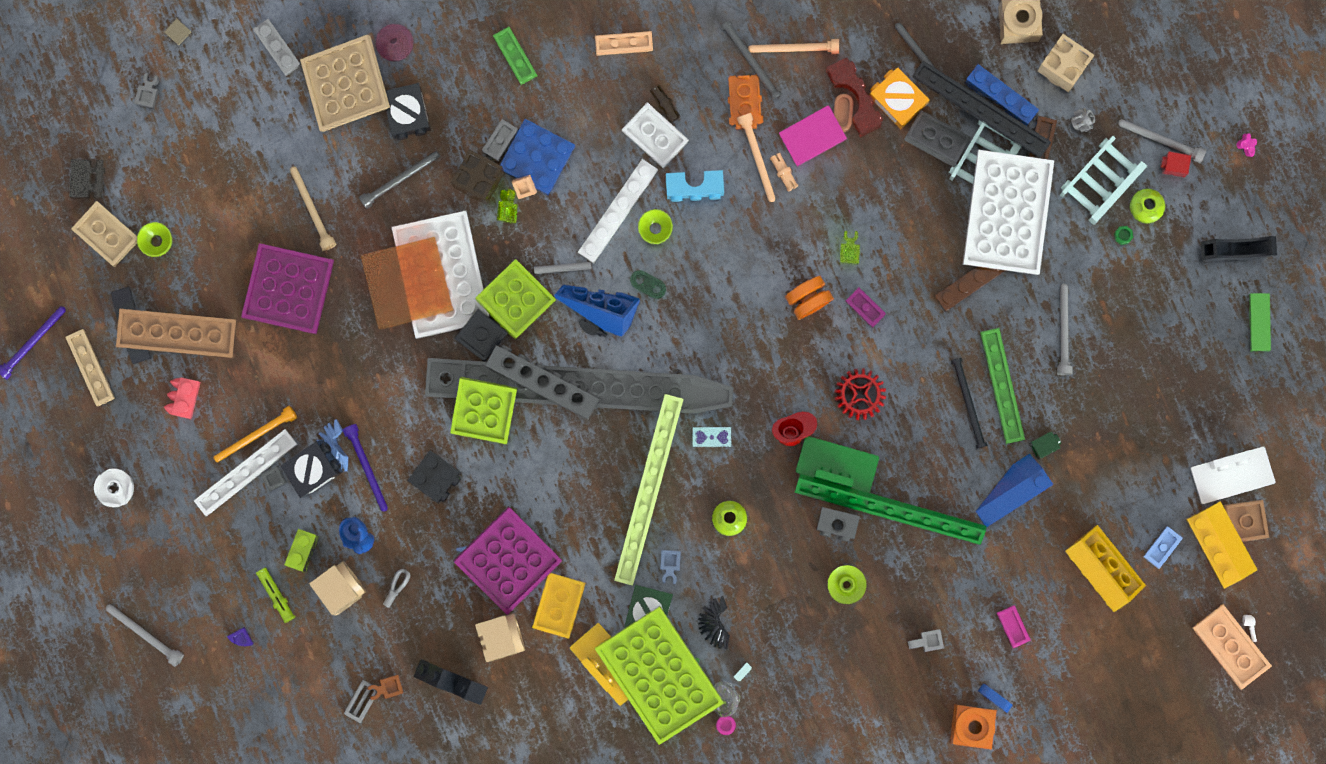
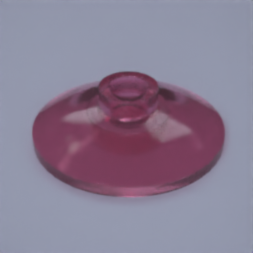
M399 24L385 26L376 37L378 53L389 61L405 59L413 49L412 34L406 27ZM392 38L397 39L395 44L390 43Z

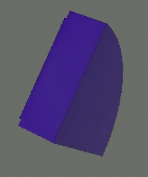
M245 627L227 636L232 643L238 646H251L254 644Z

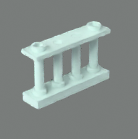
M979 120L977 124L980 127L959 163L949 171L952 174L950 180L953 181L955 176L958 175L973 184L974 176L960 167L965 159L976 164L977 156L970 152L975 142L991 152L1017 155L1021 146L1011 141L1010 143L1013 144L1011 150L1006 149L1005 151L979 135L984 126L1001 136L1003 135Z
M1114 136L1110 140L1105 138L1099 145L1100 151L1072 182L1067 180L1061 187L1063 190L1060 194L1061 197L1068 192L1090 211L1089 214L1092 217L1089 221L1093 225L1098 222L1147 167L1142 161L1138 165L1131 163L1111 145L1116 139ZM1105 150L1128 169L1129 176L1126 179L1120 178L1098 159ZM1092 164L1115 183L1117 189L1113 193L1106 191L1086 173ZM1080 178L1103 197L1104 203L1101 207L1095 206L1073 187Z

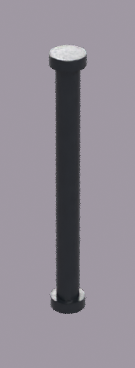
M962 358L951 360V364H954L977 442L976 449L983 448L988 445L987 442H984L961 364L963 360Z

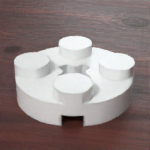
M108 469L97 477L94 484L95 495L105 506L120 507L125 505L131 499L134 492L132 477L122 470ZM117 483L119 490L113 494L109 487Z

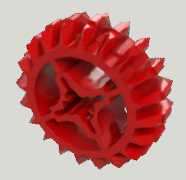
M854 369L853 376L848 371V379L845 376H841V380L844 383L837 382L836 384L841 388V390L835 389L834 393L840 394V396L835 397V401L841 400L837 407L841 408L844 406L842 414H845L848 410L850 412L848 418H851L854 413L856 414L855 420H859L860 415H862L863 420H866L867 413L871 418L874 417L872 410L876 413L880 412L877 405L880 407L884 406L880 399H886L885 395H881V393L886 391V388H879L884 382H876L879 378L878 375L871 378L870 376L873 373L871 370L868 372V375H865V369L861 370V374H858V370ZM863 379L868 381V383L859 387L851 381ZM846 386L853 393V398L849 403L845 399ZM872 386L876 392L874 403L868 396V390ZM867 388L864 391L865 393L863 394V396L865 397L864 399L857 398L856 401H853L856 398L857 390H859L860 392L861 390ZM857 402H863L869 408L858 410L853 408V406Z

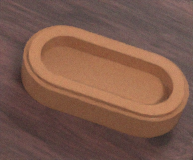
M848 94L838 95L834 102L833 114L843 132L848 131L852 124L853 99Z

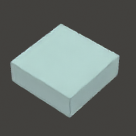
M746 662L733 677L738 682L741 681L752 667Z

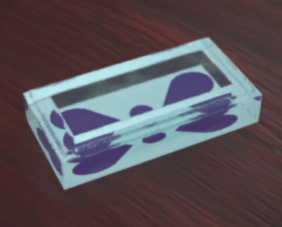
M693 427V447H731V427Z

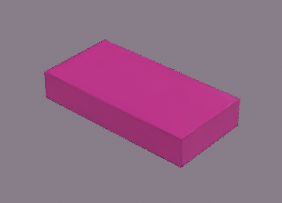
M1015 605L996 613L1012 649L1031 641Z

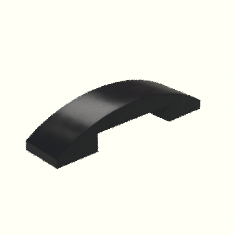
M130 286L111 292L117 320L119 319V309L136 310ZM127 348L132 364L152 359L149 350Z

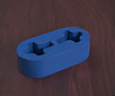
M984 683L978 689L981 695L1006 713L1013 706Z

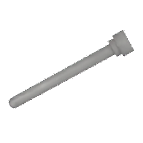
M1123 119L1118 122V125L1122 128L1191 155V158L1194 159L1193 161L1200 164L1207 149L1202 147L1191 148Z
M1064 283L1060 286L1061 362L1057 366V375H1072L1073 367L1069 362L1068 285Z
M109 604L106 606L107 612L166 655V659L169 660L168 663L176 667L181 662L184 654L179 650L175 651L168 648L113 605Z

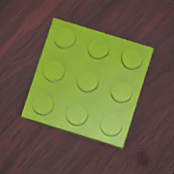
M516 259L475 297V300L515 340L556 301Z
M460 377L450 433L507 444L517 387Z

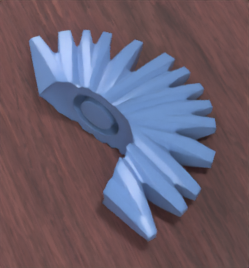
M336 419L334 420V427L328 423V427L324 426L326 434L319 432V435L330 445L334 458L338 459L341 463V469L344 467V470L347 471L348 456L338 445L336 439L341 434L342 427Z

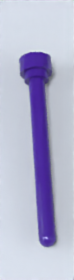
M59 307L7 363L0 364V375L7 380L12 375V368L65 313V307Z
M357 424L342 429L345 437L348 440L350 439L380 510L383 512L387 511V504L358 439L359 429Z

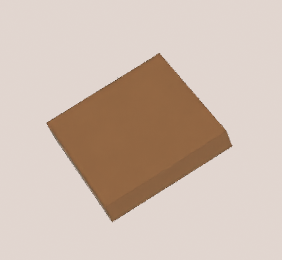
M1263 500L1224 505V509L1242 542L1269 538Z

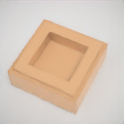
M531 175L512 181L518 199L537 193Z

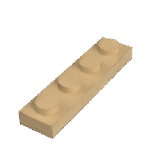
M82 329L66 336V340L96 406L115 399L85 330Z

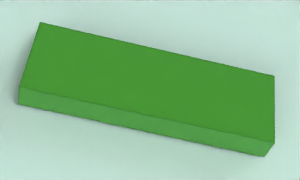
M510 27L493 35L520 85L537 76Z
M1250 293V351H1271L1270 293Z

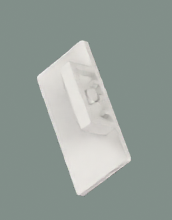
M1265 447L1245 451L1190 468L1201 504L1275 484Z

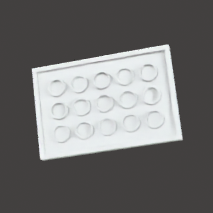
M984 150L977 151L963 257L964 265L1035 275L1040 274L1054 160Z
M467 211L392 227L416 339L462 329L478 308L489 316V313L475 300V297L484 288Z

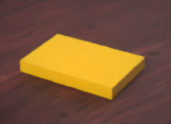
M550 573L545 582L532 628L570 639L586 583Z

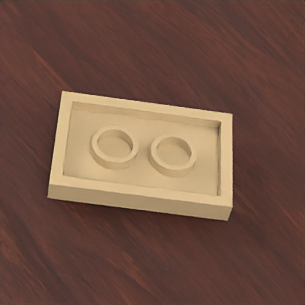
M98 201L72 227V230L113 267H116L137 243V236Z

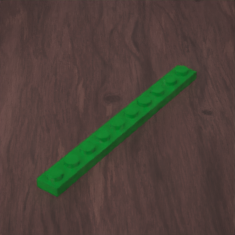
M800 474L795 493L979 545H981L987 526L804 474Z

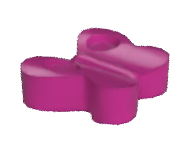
M1245 133L1242 139L1237 142V148L1244 149L1247 157L1254 156L1257 140L1251 139L1250 133Z

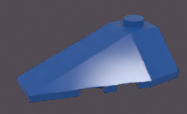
M562 285L555 293L556 299L604 331L621 337L631 326L640 302L639 298L621 292H616V295L605 294V290L591 292L585 287Z

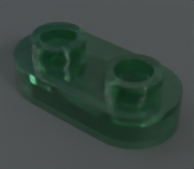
M638 270L631 275L630 282L632 287L653 299H661L666 294L664 282L645 271ZM638 278H643L644 282L642 284H638L636 280ZM654 287H659L660 292L654 293Z

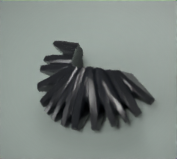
M721 596L720 605L716 599H713V602L709 601L711 610L706 606L703 607L707 614H699L703 618H698V620L702 621L698 625L705 624L699 627V630L703 629L700 632L701 635L710 631L705 640L713 637L710 642L711 645L715 642L714 647L718 644V648L721 649L724 643V649H727L730 635L721 623L719 614L728 607L724 597Z

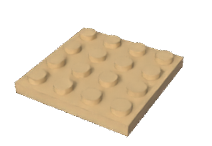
M370 35L359 37L300 59L320 131L324 132L390 108Z

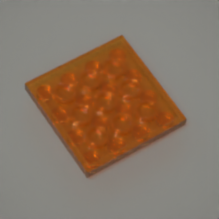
M435 237L361 255L379 330L454 311Z

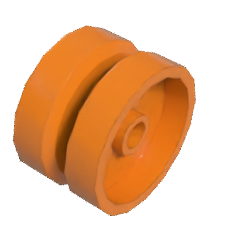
M821 275L800 284L785 295L786 301L791 306L802 302L793 311L798 320L813 314L834 300L830 290H824L817 294L825 286Z

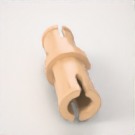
M781 153L776 154L777 156H772L770 160L778 172L777 176L781 177L789 192L797 188L798 184L791 174V168L787 167Z

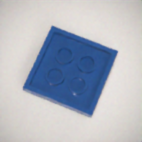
M524 119L500 165L506 174L516 179L531 175L535 188L549 196L574 150L575 144Z

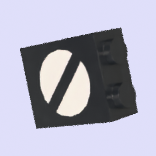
M416 83L386 90L390 108L386 109L392 137L394 139L397 138V140H404L408 138V135L415 134L416 136L427 134L426 131H430V125L420 84Z
M324 440L314 442L280 465L300 498L309 496L343 473L341 463L338 459L334 458L330 445Z

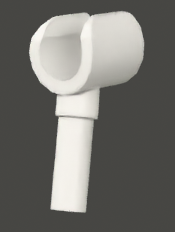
M1243 615V626H1249L1251 639L1253 642H1256L1255 618L1251 615Z

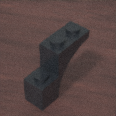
M1276 236L1201 241L1202 261L1220 262L1231 259L1248 261L1277 256Z
M423 659L420 660L414 674L415 678L431 686L479 705L482 704L488 689L487 686L446 670Z

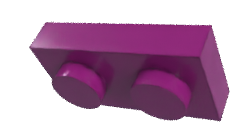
M860 288L845 301L872 328L886 315Z

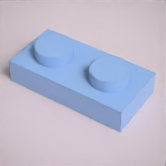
M1167 526L1143 557L1160 569L1183 538Z

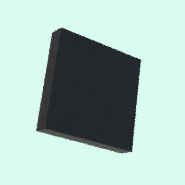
M478 308L454 339L485 362L495 346L500 344L508 332Z

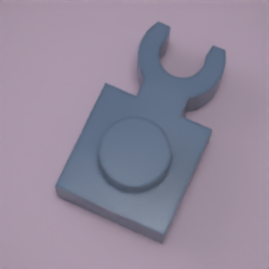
M661 550L660 570H666L662 577L663 583H666V577L671 576L673 577V584H676L677 577L674 574V570L680 571L681 551Z

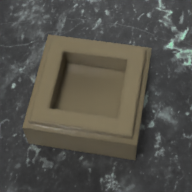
M176 18L164 33L177 45H180L189 36L191 31Z

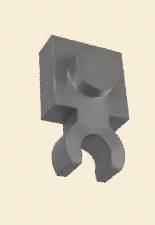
M145 73L143 76L145 85L138 86L134 104L154 109L159 92L157 89H154V86L159 83V77L155 75L154 80L149 82V74Z

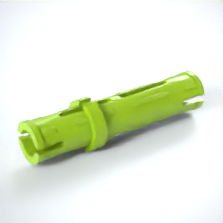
M265 567L256 572L274 604V609L278 610L284 623L294 619L295 615H293L287 604L288 600L282 596L267 568ZM266 580H268V582H269V584L271 585L273 591L271 590V588H270V586L268 585V583H267Z

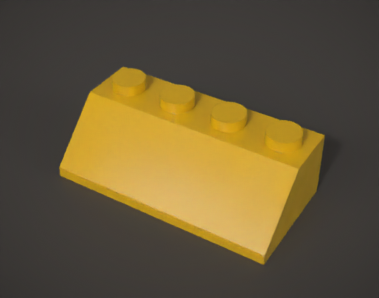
M1221 501L1186 519L1224 589L1257 571Z
M1098 525L1065 551L1113 612L1129 603L1146 586Z

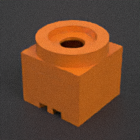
M954 704L950 743L992 750L997 710Z

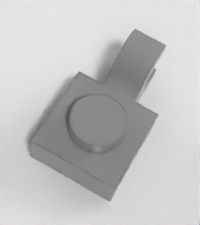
M940 629L920 633L921 639L908 641L909 649L923 647L924 652L944 648Z

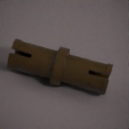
M660 85L650 90V93L659 104V109L663 110L670 123L681 117L672 104V99L668 98Z

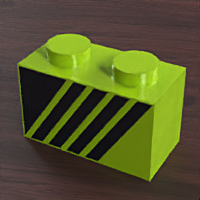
M298 529L285 566L306 572L319 536Z

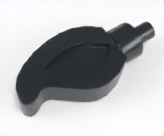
M580 319V327L587 334L600 337L607 336L603 329L591 321L584 322L583 319Z

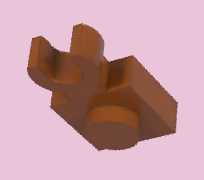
M399 675L378 680L380 686L369 685L367 687V690L374 689L376 691L374 696L369 697L370 700L378 699L381 694L384 699L403 694Z

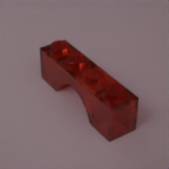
M846 57L828 66L826 73L834 88L848 89L856 96L859 109L852 122L861 138L881 128L883 118L879 111H875L871 95L866 94L862 78L857 77L855 64L853 61L849 62Z

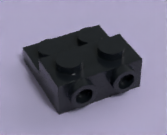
M430 450L407 481L439 504L440 501L444 502L450 494L448 491L451 486L455 487L459 483L461 472Z

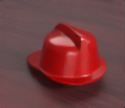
M803 411L781 418L773 424V436L786 446H795L802 439L814 433L817 428V419L813 414Z

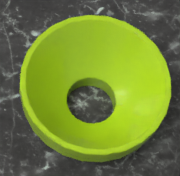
M1153 189L1138 191L1130 201V211L1133 217L1142 223L1157 221L1165 210L1163 196ZM1146 199L1154 201L1155 207L1153 209L1145 208L1144 201Z
M657 209L645 212L638 222L640 236L651 244L665 242L673 230L672 220L669 215ZM654 223L661 226V231L658 234H653L650 231V226Z
M158 222L148 223L138 232L137 244L139 249L147 256L159 257L166 254L171 248L172 235L165 225ZM155 236L162 238V244L158 247L152 245V239Z
M725 501L720 503L713 511L712 522L719 533L733 536L740 533L746 526L747 514L739 503ZM727 512L735 514L736 519L731 524L726 523L724 520V515Z

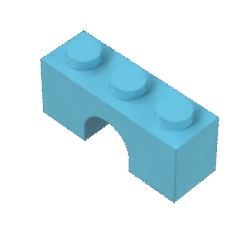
M723 170L704 171V181L697 187L687 184L685 172L666 173L667 199H671L672 202L683 201L682 198H690L691 201L702 200L701 197H709L710 200L721 199L720 196H724Z

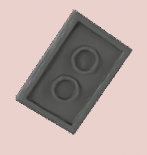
M920 110L904 140L955 167L971 137Z

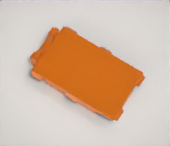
M757 74L751 76H729L728 103L730 104L731 115L729 124L731 126L736 125V130H740L742 126L741 124L739 125L737 117L751 113L753 117V124L751 126L753 129H757V124L763 123L759 77Z

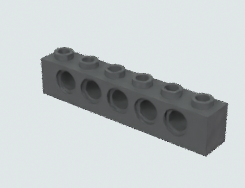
M505 345L501 347L495 346L485 365L487 368L589 421L599 402L595 392L589 389L586 392L579 389L580 385L572 380L569 383L562 380V375L554 371L552 374L545 371L546 367L537 362L533 365L528 362V357L520 353L518 356L512 354V349ZM507 359H513L515 361V364L512 368H506L504 366V363ZM526 367L532 370L529 377L521 375V371ZM545 376L549 379L546 386L538 384L540 377ZM563 385L566 388L563 395L555 393L557 386ZM580 394L583 396L580 404L572 402L574 395Z

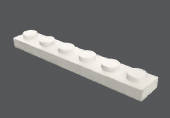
M643 159L640 161L582 245L578 254L593 264L658 172L657 168Z
M284 429L195 499L194 502L204 515L208 516L298 444L288 431Z

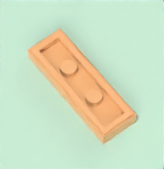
M652 31L595 36L597 56L653 51Z

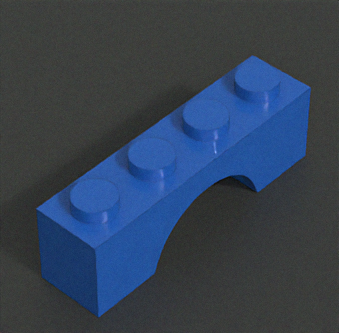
M979 64L964 83L977 94L997 103L1008 115L1028 126L1039 111L1037 107Z

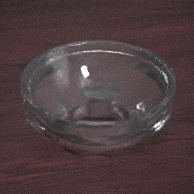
M725 681L717 682L714 684V687L723 699L724 704L714 711L721 717L731 716L738 708L740 695L731 683Z

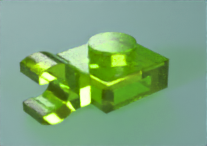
M501 190L500 198L502 201L498 202L497 221L510 224L516 223L518 204H513L515 190Z

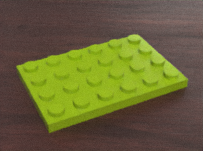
M661 606L653 609L595 647L596 652L659 745L724 704L723 699Z

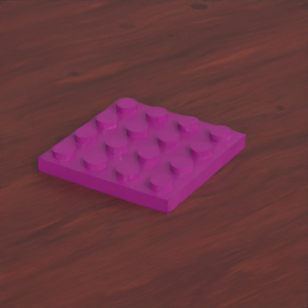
M259 243L241 317L317 334L334 260Z
M509 506L453 560L506 615L562 562Z

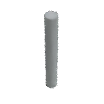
M591 262L534 267V274L589 270L592 268Z

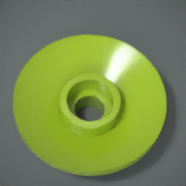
M849 565L840 566L829 576L828 590L832 598L837 602L852 604L863 597L866 591V579L858 568ZM845 581H848L850 583V587L848 589H845L843 587V583Z

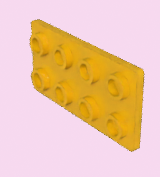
M597 623L577 640L570 649L604 690L621 706L628 698L595 650L596 646L611 636L600 623Z

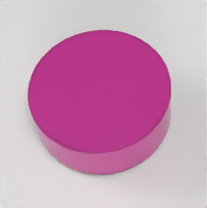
M724 715L717 720L716 727L719 733L729 735L734 732L736 723L731 716Z

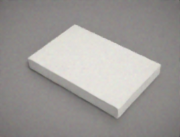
M648 102L622 129L624 134L663 169L689 142L680 131Z

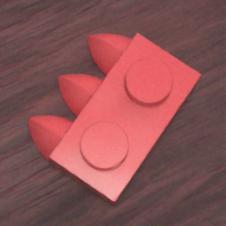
M182 377L175 378L170 383L178 390L167 393V396L174 403L165 405L164 409L171 415L191 419L201 382Z

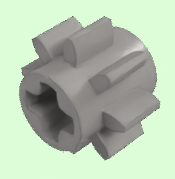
M1086 108L1073 112L1075 116L1072 117L1071 122L1076 130L1087 132L1093 129L1092 124L1095 123V116L1091 110L1086 111Z

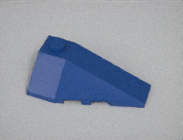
M1028 454L1010 467L975 512L983 524L988 527L1051 487L1053 483L1037 461Z

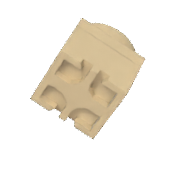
M1001 0L998 6L1001 44L1039 42L1043 35L1040 0Z
M1062 34L1039 67L1038 72L1044 75L1052 84L1069 92L1094 57V54Z
M344 561L332 566L309 583L329 612L336 616L362 598V595L366 593L360 580Z
M514 613L475 624L478 636L481 639L480 643L483 646L486 662L525 651L521 631Z

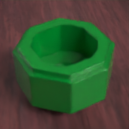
M1128 226L1118 227L1114 233V239L1120 245L1129 244L1133 239V231Z

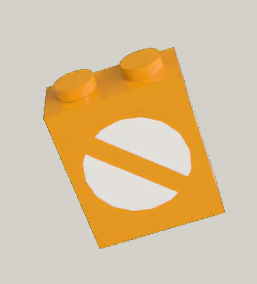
M897 68L894 71L892 69L888 71L884 76L885 80L881 84L877 82L870 89L869 97L902 129L928 104L929 99Z

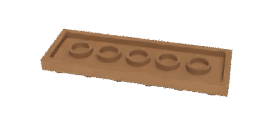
M119 309L116 347L233 358L236 320Z

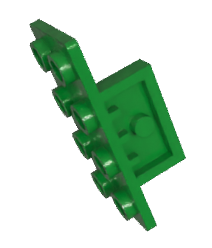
M808 436L804 439L796 473L869 493L879 456Z

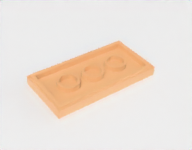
M1224 604L1220 605L1192 627L1240 690L1272 666Z

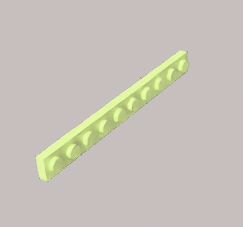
M667 394L664 396L614 581L632 586L634 584L684 400L682 398Z

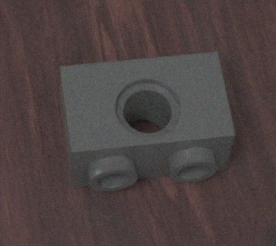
M822 507L816 531H820L819 535L831 537L832 534L839 536L838 540L849 542L850 539H855L860 516ZM834 520L842 522L843 527L841 530L836 531L833 529L832 523Z

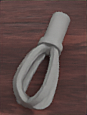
M400 569L396 572L389 594L383 603L384 606L390 608L395 597L398 596L399 592L408 583L410 573L407 570ZM402 572L405 573L406 577L404 581L399 586V588L395 590V585L400 574Z

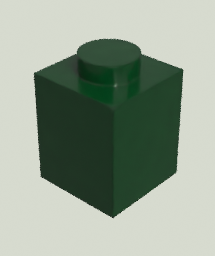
M1052 431L1029 443L1038 460L1061 448V441L1058 435L1053 434Z

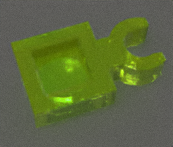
M845 231L843 238L846 244L840 245L839 264L859 265L860 245L855 244L858 232H854V238H848L847 231Z

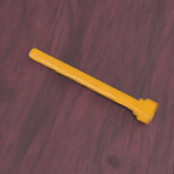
M290 405L283 409L280 416L213 457L214 460L218 463L283 422L287 423L298 418Z

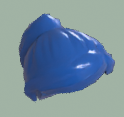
M356 517L342 520L339 525V535L343 547L353 549L357 554L369 551L373 547L374 536L368 533L365 524Z

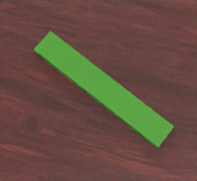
M1000 329L982 331L980 336L1005 444L1025 440Z

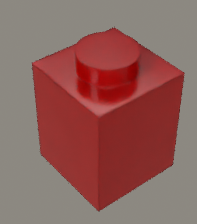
M1168 152L1161 159L1160 167L1163 168L1162 174L1185 178L1189 173L1191 155Z

